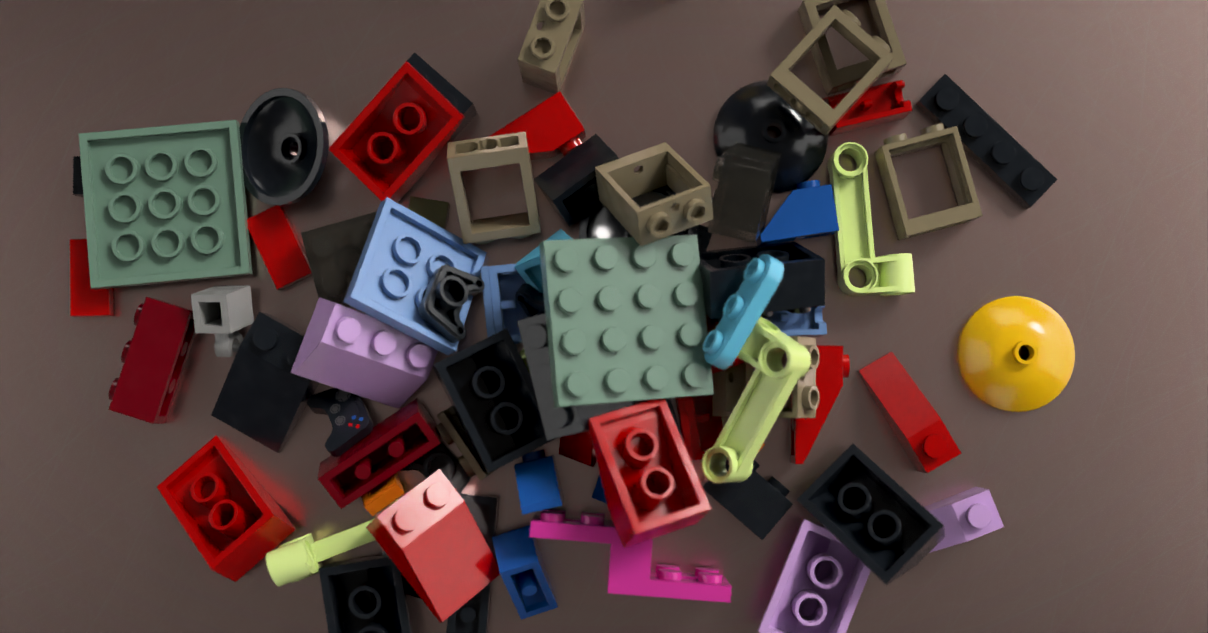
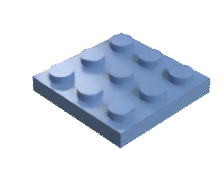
M387 197L378 207L344 303L449 356L456 351L459 341L456 343L449 342L422 319L418 310L435 270L443 265H449L479 278L481 273L480 267L483 266L487 252L471 243L464 244L462 238ZM473 296L468 297L461 307L459 315L463 326Z

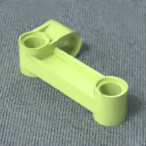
M856 142L843 143L831 154L827 164L839 231L834 234L838 287L848 296H893L915 293L911 253L875 257L867 169L868 154L864 147ZM849 154L856 162V169L854 171L844 170L839 164V155ZM851 268H859L864 272L866 282L862 288L853 286L849 281V271Z
M761 316L737 356L756 369L712 448L704 453L701 461L704 476L713 483L742 482L748 479L753 470V461L798 379L805 376L811 365L810 354L803 345L784 334L776 325ZM786 352L787 364L783 368L782 357ZM727 458H728V460H729V469H728V471H727V469H726V459H727Z
M372 520L315 542L312 534L309 533L278 545V548L266 553V563L272 580L278 587L302 580L319 573V568L323 567V560L376 540L366 528Z

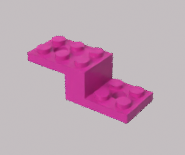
M549 508L542 510L540 515L535 514L531 520L529 537L610 543L607 593L731 603L732 586L725 576L719 574L718 569L697 567L695 568V574L682 573V571H679V566L658 564L656 565V571L650 570L653 539L623 548L613 520H605V513L582 511L581 518L565 517L566 510Z

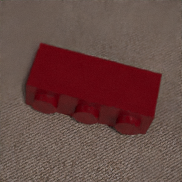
M146 297L144 304L141 303L135 312L133 322L136 328L132 340H129L123 348L121 362L124 364L119 378H116L110 387L108 397L111 403L108 410L152 424H163L167 422L196 334L193 310Z
M416 398L374 426L369 435L338 457L329 456L320 462L318 480L340 509H343L439 445L441 440L440 433L436 427L437 424L418 398Z

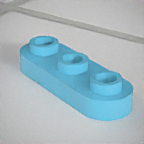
M764 254L749 262L744 271V280L736 294L731 295L725 303L723 317L715 330L709 332L704 340L703 351L705 352L704 357L707 363L724 370L734 362L782 279L784 265L781 261L768 254Z

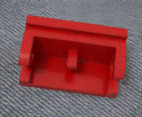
M898 80L870 87L829 131V135H839L904 119L913 111L911 101L904 100L902 88L905 87V82ZM849 92L822 99L834 109Z
M712 395L675 398L679 426L691 461L702 459L704 453L714 446L723 430L722 418L712 417Z

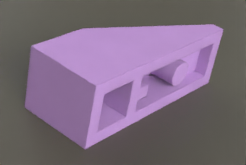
M974 487L924 507L944 525L945 537L930 552L970 541L1004 527L989 489Z

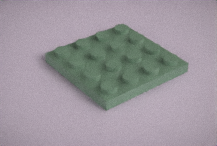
M237 120L78 134L91 289L98 290L253 275L247 225L248 217L240 125Z
M672 235L644 246H640L633 237L543 240L539 243L554 408L697 397L714 394L711 364L705 361V352L703 351V343L708 333L697 235Z

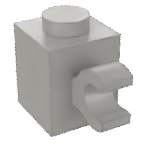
M218 285L191 294L195 333L215 334L214 349L216 356L232 357L233 352L238 351L243 341L242 335L238 330L252 325L254 322L250 285Z

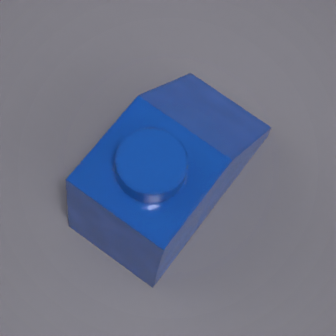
M820 180L796 184L797 190H792L757 237V245L831 236L838 232L839 226L832 184L820 186Z
M544 449L521 456L523 462L516 463L514 469L522 515L562 506L565 499L555 456H545Z
M530 525L492 537L500 575L521 620L558 608L540 548L536 539L529 537Z

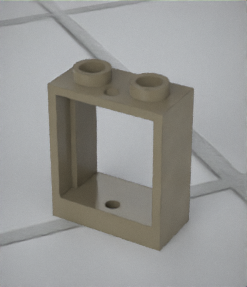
M540 0L517 59L524 83L553 94L561 90L585 27L584 0ZM542 22V28L541 30H538L536 26L538 23Z
M803 0L798 13L806 35L820 21L817 11L850 0ZM868 0L880 38L888 44L891 49L890 53L895 57L889 67L878 78L881 79L899 73L907 63L886 1ZM825 34L811 48L827 96L853 88L875 65L872 61L866 60L837 70Z
M836 5L824 15L770 74L767 82L768 87L824 136L829 133L883 74L895 58L890 53V47L883 39L876 35L871 37L860 27L861 23L853 13L846 9L841 11ZM831 26L875 64L834 109L791 72L794 66Z
M943 123L935 124L921 129L920 136L907 139L906 133L894 135L884 139V145L874 152L898 240L971 222L983 216L957 126L944 129ZM941 145L958 206L909 219L892 158Z
M526 131L448 142L447 161L464 244L475 243L484 245L493 242L495 239L508 237L525 239L533 234L541 233ZM520 163L528 212L471 220L462 171Z
M666 142L595 167L599 200L640 246L713 220L711 185ZM640 166L639 170L634 172L635 167ZM666 185L676 193L673 196L643 207H639L631 199Z
M789 336L808 350L811 357V365L809 371L805 376L798 379L792 390V408H782L777 418H816V409L820 400L819 390L816 387V368L820 361L816 338ZM743 361L744 364L713 375L712 417H730L746 387L745 361Z

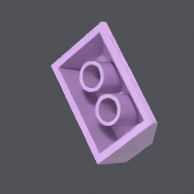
M319 297L291 373L399 409L428 379L438 350L367 314Z
M803 519L757 631L760 633H846L871 570L824 526Z

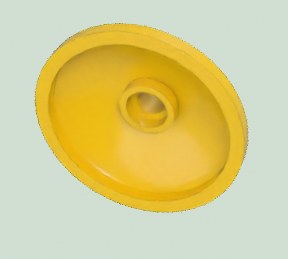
M1009 296L993 300L980 307L971 315L959 337L957 361L964 382L981 401L999 410L1025 412L1048 404L1063 391L1073 371L1075 349L1066 323L1052 308L1032 298ZM1021 346H1025L1029 350V357L1026 360L1021 359L1018 352Z

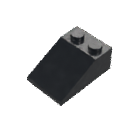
M259 312L239 346L211 416L271 450L280 453L305 410L308 398L314 394L320 384L319 382L291 373L305 333L271 314Z

